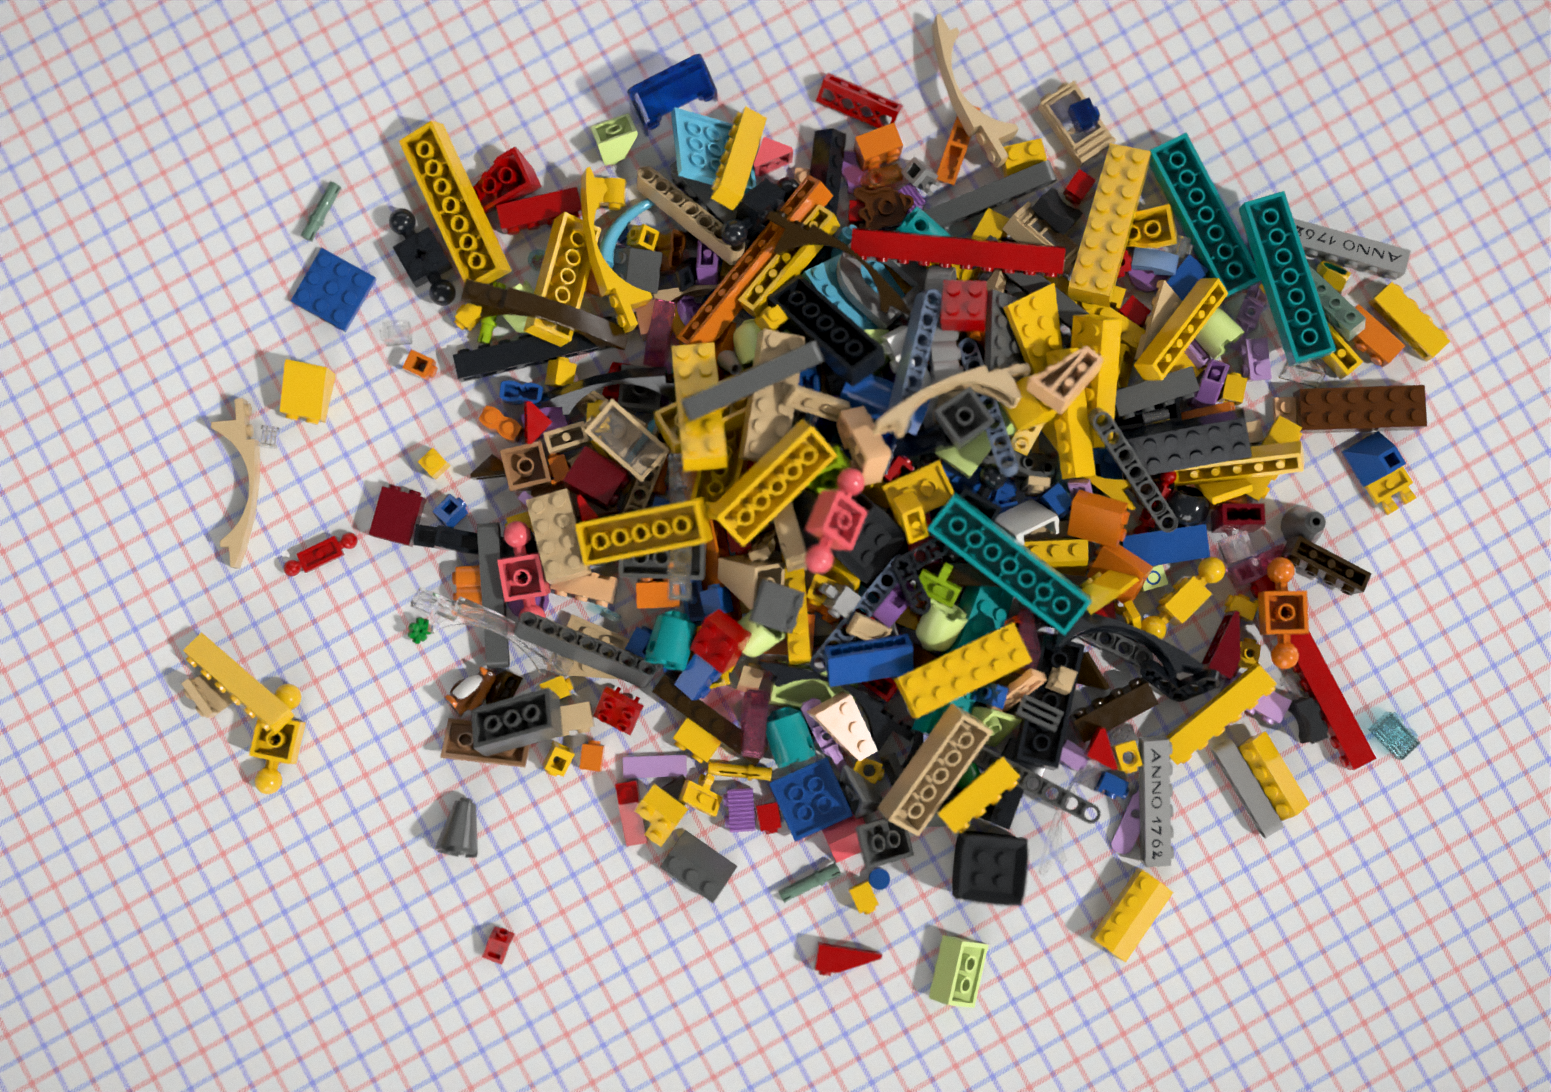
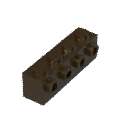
M1299 535L1288 538L1280 556L1289 559L1294 567L1299 566L1304 569L1306 574L1314 577L1318 576L1323 579L1325 584L1341 588L1340 591L1351 596L1365 591L1372 574Z
M1143 677L1134 678L1125 687L1113 689L1106 697L1094 699L1087 707L1075 709L1072 712L1073 714L1069 716V719L1078 738L1083 743H1086L1092 739L1098 727H1104L1107 732L1159 703L1149 682Z

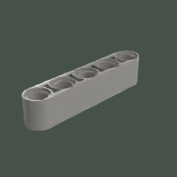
M1228 738L1211 748L1214 758L1260 834L1267 838L1284 828L1279 816L1235 743Z

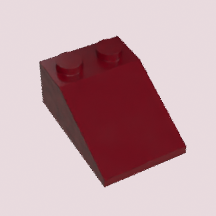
M1236 610L1225 613L1201 662L1204 665L1203 671L1207 669L1217 670L1221 673V680L1231 679L1232 676L1235 677L1240 669L1238 665L1240 662V612Z

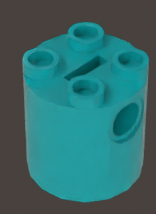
M918 206L894 230V232L952 236Z
M671 610L657 615L645 654V662L662 664L664 668L670 670L685 671L691 652L689 648L694 641L698 628L697 625L692 623L687 614Z
M784 707L771 712L762 725L778 768L788 766L796 761L797 763L816 756V750L802 711Z

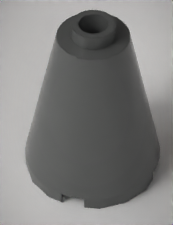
M1297 506L1285 513L1281 520L1280 528L1286 541L1288 538L1299 535L1316 543L1322 535L1326 520L1320 512L1310 507Z
M460 798V801H455L435 845L437 852L457 857L464 854L465 858L477 857L476 804L472 803V799Z

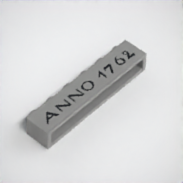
M1294 219L1305 256L1325 258L1324 260L1330 263H1343L1345 267L1351 269L1358 267L1365 269L1364 271L1369 274L1380 273L1385 278L1392 280L1400 278L1406 272L1411 250Z
M1164 736L1138 737V751L1143 764L1139 766L1140 862L1145 867L1171 866V859L1174 858V849L1171 846L1174 830L1170 817H1173V806L1170 804V796H1173L1170 775L1173 773V768L1169 755L1172 754V744Z

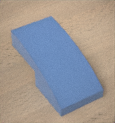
M1135 248L1131 266L1133 270H1153L1154 275L1175 276L1179 257L1165 251Z

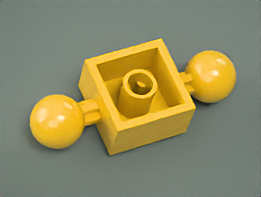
M1217 557L1204 558L1199 563L1198 575L1196 577L1180 578L1172 586L1174 590L1165 593L1158 600L1160 604L1156 609L1160 613L1157 616L1144 618L1141 621V630L1163 639L1168 622L1173 626L1183 624L1212 595L1205 585L1207 583H1217L1224 577V563Z
M283 684L274 693L290 710L297 708L301 702V692L293 684ZM257 718L249 756L267 759L265 768L259 770L254 779L255 786L261 793L273 794L280 789L282 775L278 771L279 762L297 764L306 722L291 719L275 734L271 729L268 732L258 724L260 720ZM280 735L281 741L274 740V737Z

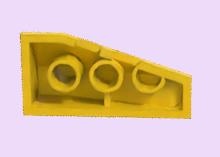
M1170 204L1136 212L1126 247L1157 249L1177 244L1176 224Z

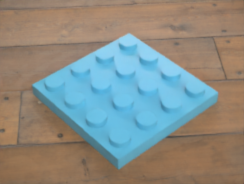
M674 107L671 112L678 176L712 185L715 178L718 177L715 173L719 165L722 164L720 158L726 150L724 146L730 137L728 133L734 124ZM753 166L744 194H747L756 186Z
M841 254L804 271L802 277L863 330H876L879 328L853 305L841 290L836 272ZM867 261L901 298L905 296L882 262ZM861 265V274L864 281L878 294L871 275Z

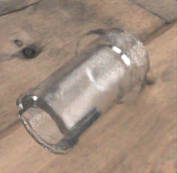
M1162 407L1158 411L1142 413L1144 426L1170 421L1168 409H1163Z
M1288 673L1279 679L1280 685L1284 686L1292 701H1296L1304 693L1294 680L1296 677Z

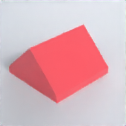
M764 137L753 163L755 179L793 163L792 147Z
M853 814L852 817L822 830L836 863L861 852L855 827L865 824L863 817L856 820Z

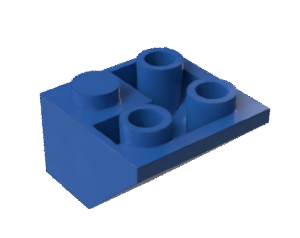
M1379 431L1342 451L1362 487L1379 480L1406 464L1397 447Z

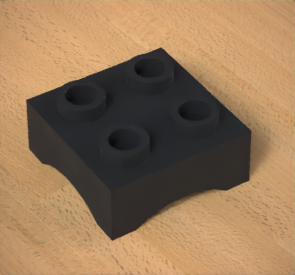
M1053 187L1046 194H1043L1031 208L1039 219L1046 220L1051 225L1050 227L1053 231L1062 235L1070 230L1084 214L1079 209L1070 207L1063 202L1058 191Z
M1299 698L1291 702L1288 711L1292 713L1298 723V737L1301 743L1310 742L1314 744L1329 738L1327 735V724L1324 720H1321L1319 715L1320 707L1316 700H1313V698Z

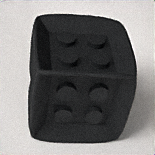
M860 492L855 496H851V500L866 510L867 514L852 550H834L830 548V551L861 582L869 583L884 570L899 552L906 540V535L901 527L885 511Z
M979 831L958 832L952 874L953 897L975 903L1022 906L1027 881L1028 840L1024 837L1017 838L998 833Z

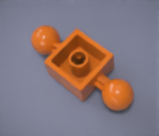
M1284 557L1275 558L1268 564L1267 575L1275 583V591L1258 593L1260 635H1277L1278 644L1271 651L1273 664L1280 669H1289L1295 666L1299 658L1298 650L1290 642V635L1309 633L1307 590L1288 591V582L1293 578L1295 568L1293 563ZM1281 610L1286 611V615L1283 617L1280 614Z

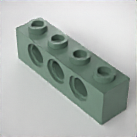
M1309 265L1326 320L1346 340H1352L1365 329L1366 318Z

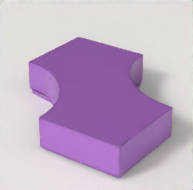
M845 150L841 176L847 183L848 194L853 195L856 187L870 190L872 176L865 174L858 167L856 152Z

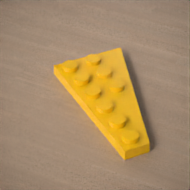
M1055 283L1048 284L1003 307L1025 363H1028L1031 369L1030 375L1046 371L1048 368L1046 352L1063 349ZM1054 417L1050 421V424H1055Z

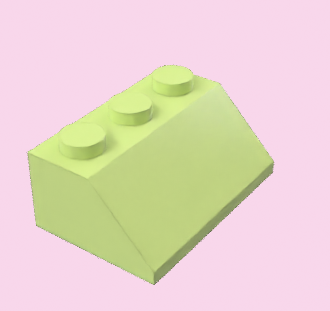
M943 935L930 987L929 999L951 1006L975 1008L988 944Z

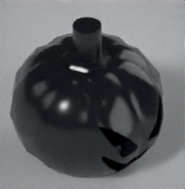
M1186 485L1175 486L1171 489L1166 499L1167 504L1178 520L1177 528L1200 525L1206 520L1210 511V501L1195 487Z

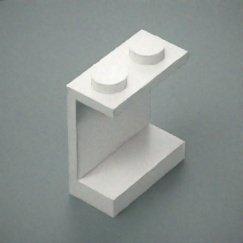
M1033 499L999 514L994 522L1023 545L1024 535L1042 526L1054 534L1059 533L1058 515Z

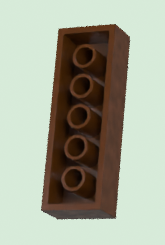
M1425 385L1299 389L1293 393V397L1296 398L1297 425L1302 427L1300 431L1302 434L1420 430L1427 427Z

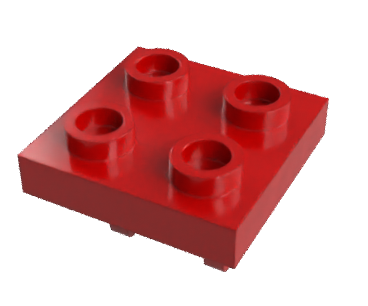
M606 686L593 717L617 728L621 732L631 735L644 705L638 703L640 698L637 696L633 700L619 693L621 691L620 687L613 690Z

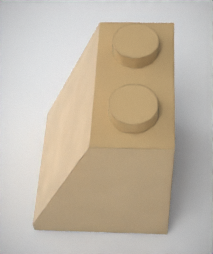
M748 553L719 558L718 580L750 609H753L762 579L784 585L785 562L770 558L763 561L758 559L751 561Z

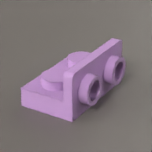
M1247 338L1240 341L1241 344H1239L1238 350L1243 360V365H1241L1242 377L1247 378V382L1272 379L1267 338Z

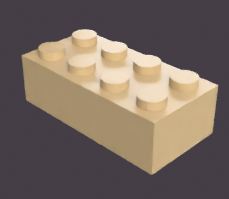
M568 489L526 500L546 581L553 585L592 574L590 565L584 566L575 527V524L579 522L573 499Z

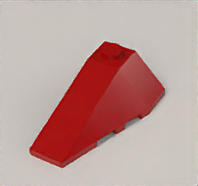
M513 147L493 161L494 164L488 171H484L481 175L482 178L474 185L473 189L485 214L496 210V205L521 199L542 186L534 168L517 147Z

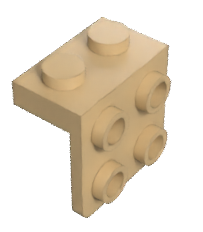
M200 674L195 679L188 678L181 683L185 688L183 692L188 699H193L197 705L195 709L202 717L213 718L234 702L229 698L231 694L227 691L222 693L214 685L216 683L215 680L212 678L207 680Z

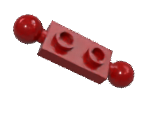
M1175 471L1160 473L1161 483L1155 482L1165 501L1171 492V489L1168 488L1169 484L1174 483L1177 478ZM1159 500L1154 501L1151 508L1157 507ZM1145 507L1138 519L1142 523L1134 528L1133 535L1150 532L1149 526L1153 528L1155 526V522Z
M348 532L341 537L340 541H338L336 536H332L297 553L296 555L299 560H288L284 564L283 570L288 576L298 575L301 568H303L305 573H309L344 556L345 554L342 549L354 548L358 543L357 536L354 533Z

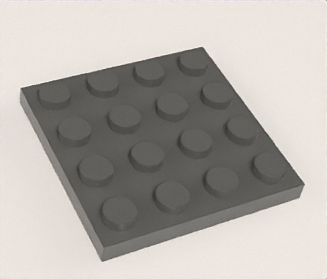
M994 289L988 290L984 366L986 365L988 372L996 368L1000 370L1008 368L1016 363L1020 365L1025 364L1003 309L1004 306L1020 298Z

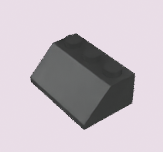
M685 830L660 867L708 901L714 903L736 870L737 865Z

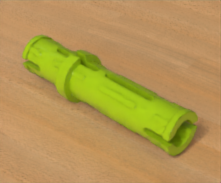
M493 282L495 287L506 288V285L498 282L497 284V282ZM498 315L481 319L480 323L482 325L477 342L490 344L493 330L497 327L496 319Z

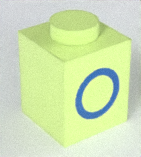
M1162 564L1153 567L1140 592L1168 585Z

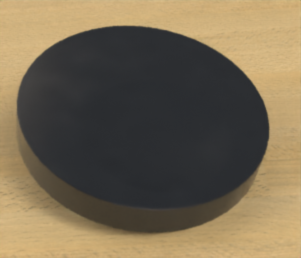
M800 491L791 500L806 553L811 547L818 545L820 539L805 529L820 495L814 491Z

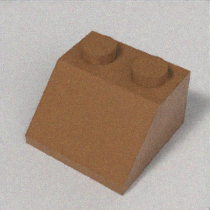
M541 441L500 450L510 491H531L551 486V478Z

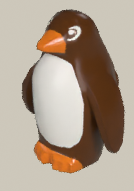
M480 667L478 674L459 680L450 690V695L444 697L445 700L462 717L467 710H473L484 703L496 679L495 673L490 669Z

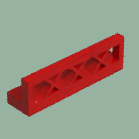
M829 72L823 79L815 100L876 128L886 126L879 119L881 115L891 117L890 124L895 123L903 107L902 104ZM824 90L832 91L835 99L828 100L823 98ZM845 98L850 99L854 107L849 109L844 107L841 100ZM865 106L870 108L873 115L868 117L862 115L860 108Z

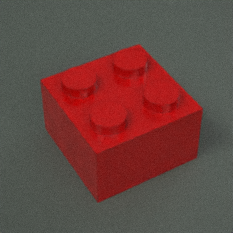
M943 280L941 326L943 331L985 332L988 295L987 281Z
M718 609L705 618L689 649L718 672L724 674L736 665L752 634L722 610Z

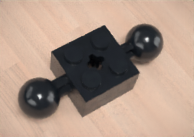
M783 177L775 185L766 178L740 200L736 219H730L723 224L721 228L723 241L730 246H739L747 238L754 242L770 222L767 219L769 212L773 211L775 213L776 210L781 209L800 185L798 181L792 177Z
M405 208L394 210L389 217L390 228L396 234L403 235L405 240L393 246V249L412 283L418 288L430 282L429 295L431 300L440 306L451 304L456 297L455 286L450 281L442 279L440 275L453 267L429 227L416 233L414 230L416 219L410 210ZM421 255H424V260L420 259Z
M989 463L979 473L981 486L978 491L962 484L957 494L991 521L995 522L1002 506L999 502L989 498L992 490H998L1005 484L1007 476L1001 474L996 463ZM949 547L948 552L944 556L940 557L945 563H958L963 558L951 547Z

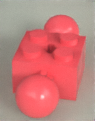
M848 468L838 475L837 486L839 490H821L805 528L820 539L819 544L811 547L805 555L806 566L812 572L823 573L830 569L833 563V555L830 548L834 550H852L867 514L866 510L851 500V496L859 494L865 484L864 476L857 469Z
M513 521L505 527L503 535L505 542L513 547L515 556L503 557L497 560L504 601L509 602L523 599L524 607L521 609L519 617L524 612H531L546 618L544 610L536 605L535 597L546 596L551 593L550 584L546 581L539 552L527 554L526 544L531 538L530 529L521 521ZM524 572L528 575V579L526 580L525 578H521V574H523Z

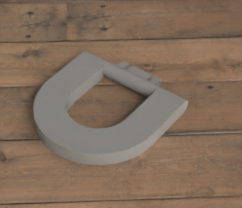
M843 251L838 260L836 272L839 286L848 300L881 330H885L899 316L906 320L909 316L892 306L889 307L887 313L881 311L879 295L862 277V264L857 259H854L853 256ZM867 257L865 261H875V257ZM888 259V262H882L912 287L902 298L912 312L916 295L924 291L927 269L922 265H917V261L909 260V264L896 263V259Z

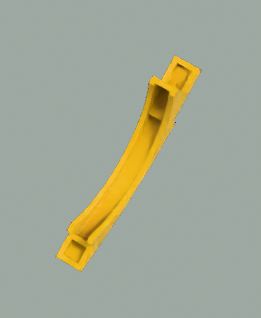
M587 167L581 176V207L583 231L589 260L601 297L610 296V304L615 308L618 315V324L627 333L633 331L638 325L632 309L646 306L653 297L651 292L634 287L620 278L603 258L596 242L594 221L598 204L608 188L606 184L598 186L591 167Z
M1050 421L1046 422L1041 431L1058 451L1055 424H1050ZM1095 475L1084 477L1090 479L1093 485L1112 499L1128 503V509L1132 511L1136 509L1125 490L1131 487L1128 481L1106 479Z

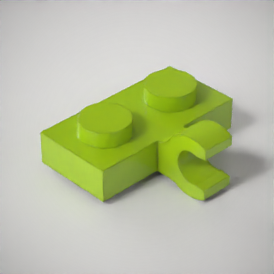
M945 563L939 576L923 569L919 578L928 597L952 608L962 587L947 581L953 565Z

